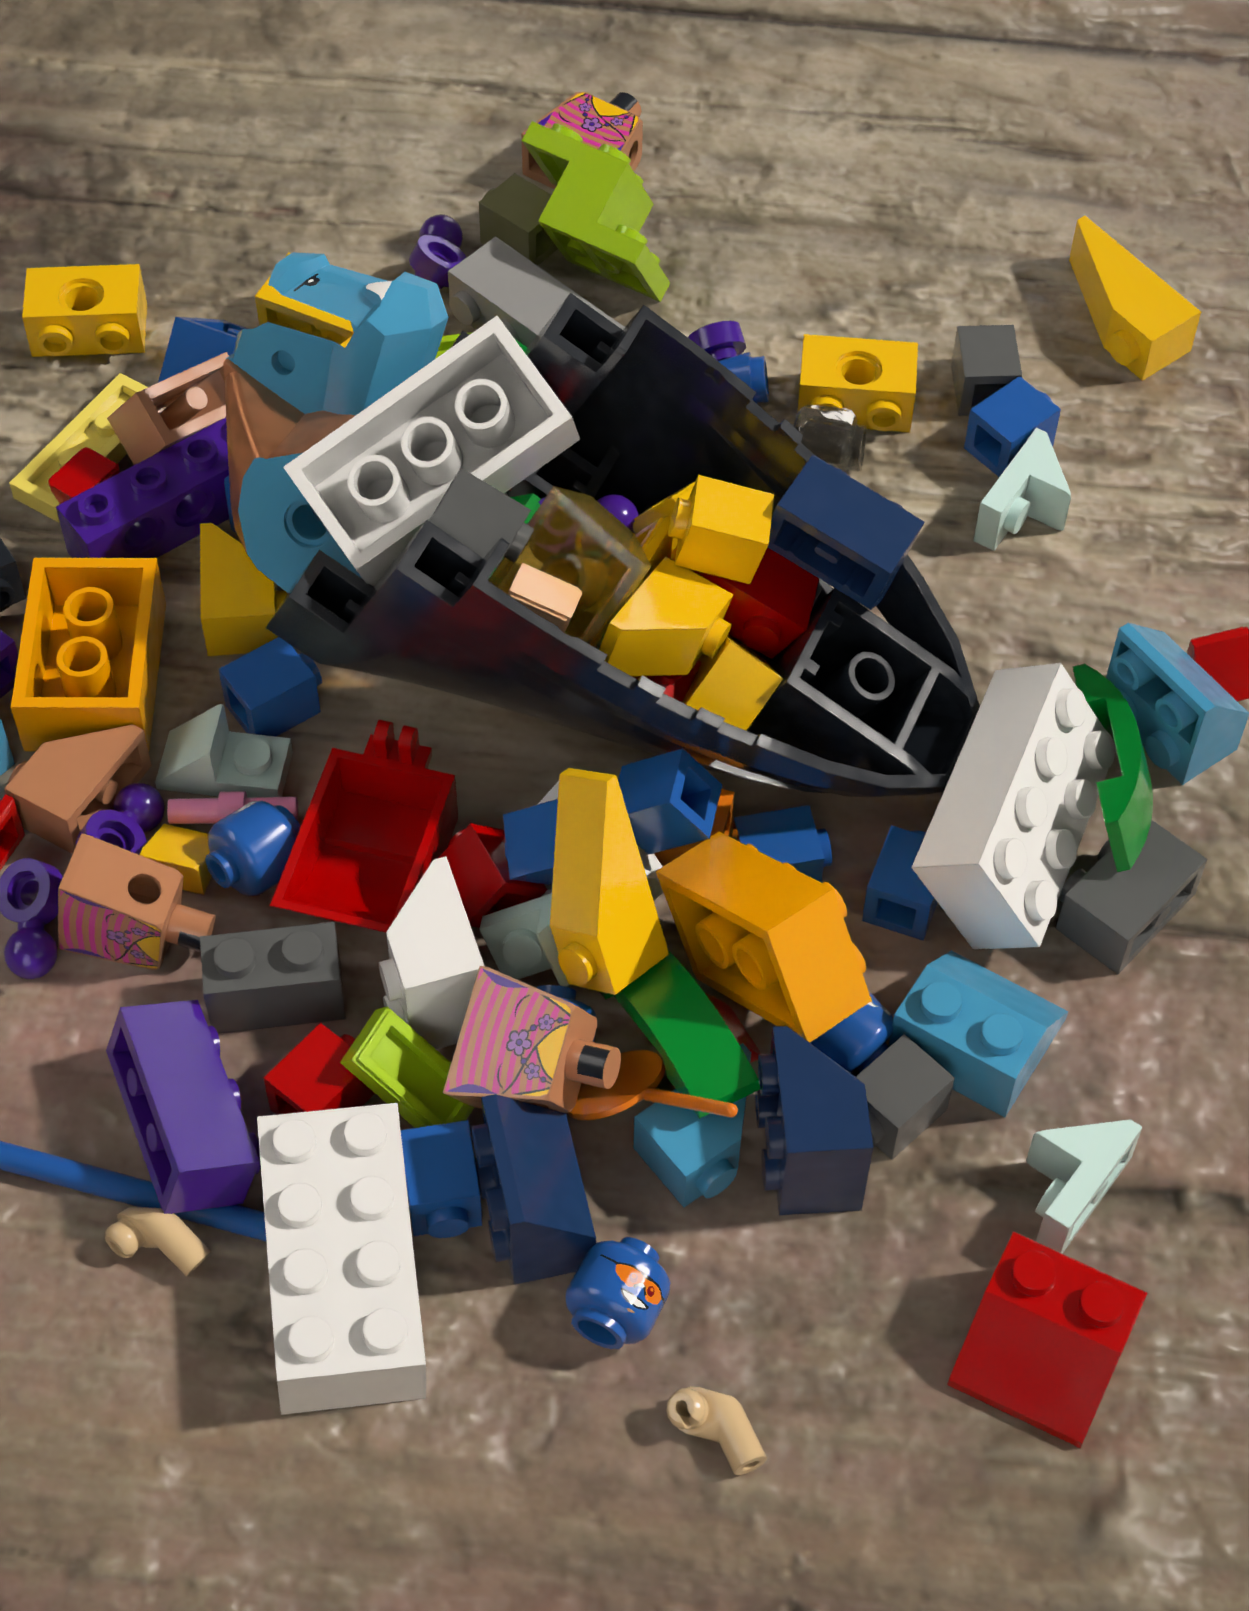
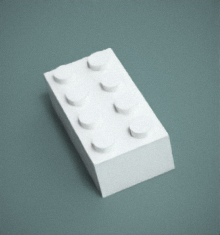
M495 316L283 468L356 571L367 584L369 583L374 586L425 521L430 520L460 468L502 493H506L579 441L580 437L572 416L500 318Z
M1061 663L995 670L911 867L972 949L1040 947L1050 919L1056 912L1057 901L1070 867L1073 866L1076 860L1077 849L1089 818L1095 811L1096 800L1099 795L1096 782L1105 779L1108 769L1114 761L1116 746L1111 735L1104 729L1087 703L1084 694L1077 688Z
M398 1103L258 1116L273 1335L281 1415L426 1399V1361Z

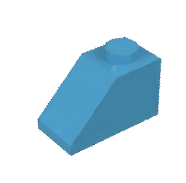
M742 1043L740 1047L751 1063V1051ZM747 1096L733 1103L738 1108V1113L734 1117L709 1114L699 1119L693 1110L659 1103L652 1104L634 1117V1150L683 1207H686L702 1195L705 1198H712L718 1195L736 1177Z

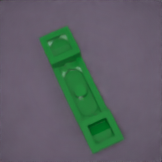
M1084 663L1072 666L1076 686L1084 694L1087 703L1104 729L1111 735L1116 746L1122 773L1121 777L1096 782L1105 827L1118 873L1132 868L1146 842L1153 813V790L1139 728L1128 702L1110 680Z
M670 951L668 956L616 995L600 992L605 1000L613 996L617 999L664 1059L667 1078L679 1093L734 1103L761 1090L755 1071L726 1022L699 984ZM693 1110L699 1119L710 1114Z

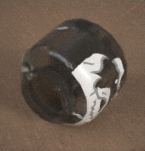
M804 405L796 414L794 424H792L803 435L801 443L815 456L828 464L832 463L836 468L843 470L849 476H851L852 471L861 472L866 448V425H858L856 415L847 408Z

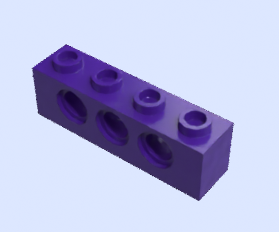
M226 417L56 506L68 554L72 558H158L199 536L200 524L213 523L217 526L228 520L229 513L224 479L229 476Z

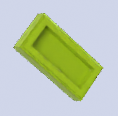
M388 1006L375 1009L340 1062L387 1104L398 1103L399 1114L415 1128L466 1121L474 1107L443 1093L451 1062Z

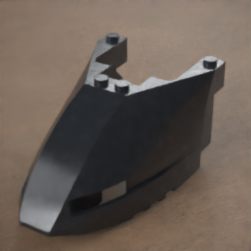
M570 293L525 350V354L572 416L580 440L506 493L509 497L532 493L540 499L553 496L564 497L577 503L584 512L590 511L593 505L604 496L620 495L629 499L636 507L638 515H640L661 500L693 483L698 475L774 494L773 514L781 498L814 454L801 443L803 435L786 419L781 423L777 422L752 400L756 393L752 388L645 305L640 308L622 330ZM462 331L450 348L469 336V334ZM428 520L425 521L374 586L369 583L367 584L361 577L319 550L296 580L266 626V629L319 664L360 671L452 693L655 755L683 748L706 770L803 792L833 793L847 797L918 796L944 792L980 708L960 641L924 577L908 554L887 593L876 606L887 622L854 599L835 588L833 589L829 584L819 579L807 630L773 659L758 652L783 680L746 731L723 722L725 718L702 707L696 710L664 694L665 687L643 675L637 680L605 662L607 654L577 637L566 635V631L563 633L558 626L535 614L490 583L488 579L510 544L502 537L482 558ZM557 521L548 522V524L553 526L564 524ZM595 536L587 537V539H586V543H587V542H600V543H602V542L599 541ZM539 560L535 567L536 569L565 582V562L548 563ZM578 602L568 626L590 603Z

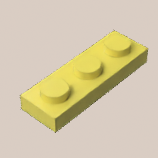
M119 373L9 482L13 498L59 523L56 506L60 504L51 492L48 484L49 478L85 447L91 448L118 464L127 452L107 417L135 393L148 387Z

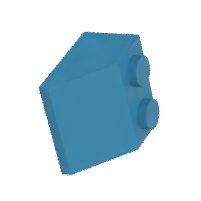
M951 950L926 965L895 1012L892 1024L894 1030L888 1046L890 1047L905 1034L955 1078L953 1090L1005 1118L1065 1022L1068 1011Z

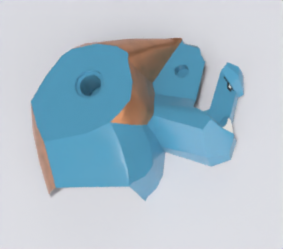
M292 252L275 265L268 285L274 287L283 296L351 321L354 334L346 348L328 339L266 322L254 329H243L238 332L234 352L223 362L230 500L235 531L256 568L287 593L319 550L361 577L283 467L435 360L449 318L437 283L407 272L402 273L393 281H387L330 265L325 254Z

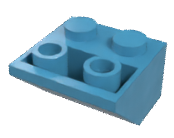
M1127 623L1120 627L1106 678L1113 683L1128 702L1139 728L1142 745L1146 749L1149 758L1155 765L1166 769L1184 785L1238 749L1249 712L1165 632L1132 623Z

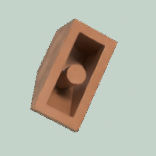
M227 352L135 393L107 417L134 465L226 417L223 362L229 356Z
M132 724L43 743L28 761H23L17 765L9 777L7 786L4 788L6 795L13 797L23 828L73 854L77 836L89 818L98 811L113 810L114 800L120 790L132 783H138L151 768L152 764L144 730Z

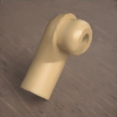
M129 1207L117 1214L118 1221L110 1225L105 1232L107 1244L120 1257H132L141 1246L145 1248H159L186 1277L212 1252L175 1213L164 1214L161 1208Z
M691 1386L679 1389L670 1396L666 1410L670 1422L686 1434L720 1443L735 1475L749 1473L766 1462L767 1456L742 1405L736 1398L705 1388Z

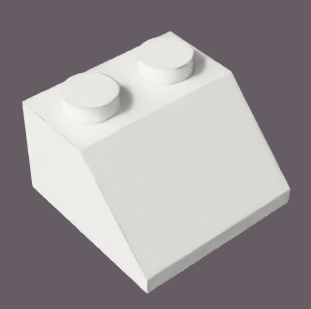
M445 856L434 859L387 930L389 959L379 962L380 974L386 996H383L384 1006H388L435 1049L457 1044L479 966H484L449 862Z

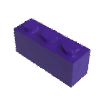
M188 1000L120 1007L106 1052L164 1214L243 1204L254 1175L258 1174L261 1169L259 1140L254 1133L248 1132L240 1111L241 1098L238 1085L234 1079L228 1078L220 1059L218 1033L213 1026L207 1025L199 1001Z

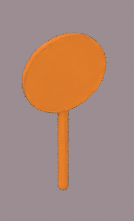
M634 1050L620 1053L621 1065L619 1074L611 1088L606 1089L581 1083L575 1107L571 1112L567 1113L568 1116L577 1120H596L620 1113L643 1099L649 1102L725 1117L736 1116L738 1108L735 1104L656 1089L665 1074V1066L661 1057L653 1051Z

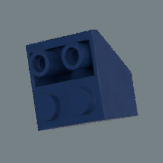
M812 455L781 498L772 514L768 548L872 610L882 601L925 522L906 511L901 505L886 499L851 478L843 470L833 467L817 456Z
M773 1027L770 1054H759L758 1074L761 1090L755 1092L757 1127L765 1128L766 1149H762L761 1154L764 1190H776L779 1215L862 1211L873 1153L865 1084L789 1027Z
M497 1094L482 1097L483 1124L475 1125L471 1128L477 1157L474 1160L481 1198L487 1200L490 1216L488 1228L495 1262L509 1261L514 1285L576 1272L586 1252L596 1244V1235L566 1113Z

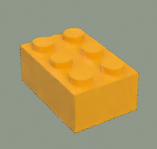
M33 558L11 701L12 714L24 751H37L45 742L132 724L144 730L148 751L150 750L166 611V600L157 558Z
M719 831L712 835L710 839L704 840L655 871L693 972L699 981L774 1025L789 1027L809 1043L872 1001L863 973L866 971L865 960L858 948L852 943L844 918L847 916L846 905L839 892L827 882L821 883L797 871L791 864L781 863L759 852L753 845H745Z

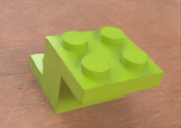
M532 121L522 142L549 181L557 185L538 220L540 225L567 261L661 302L670 285V281L659 266L660 259L650 252L646 246L648 240L639 233L654 204L642 186L643 179L635 174L629 165L631 159L622 151L607 144H601L598 150L582 143L583 139L579 134L561 124L554 123L550 129Z

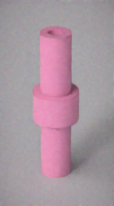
M246 791L219 792L218 798L168 799V823L215 824L252 801H265L273 806L281 805L288 809L298 821L297 797L247 798Z

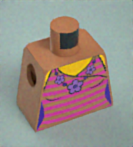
M576 92L536 122L550 129L554 123L566 126L582 137V143L598 150L601 144H607L622 151L631 159L629 165L633 171H635L640 163L643 137V121L640 119L642 111L639 102L628 93L620 92L610 102H606L589 93ZM527 129L521 134L522 139H523V137H524V135H525ZM522 142L523 175L555 189L557 185L549 181Z
M81 833L58 888V949L156 970L161 967L170 943L201 952L200 936L212 935L216 915L181 905L183 875L178 870Z
M479 966L443 1093L476 1108H482V1097L497 1094L568 1113L575 1107L581 1083L606 1089L614 1085L620 1070L621 1054L617 1047L593 1042L597 1029V1018L580 1007L489 967Z

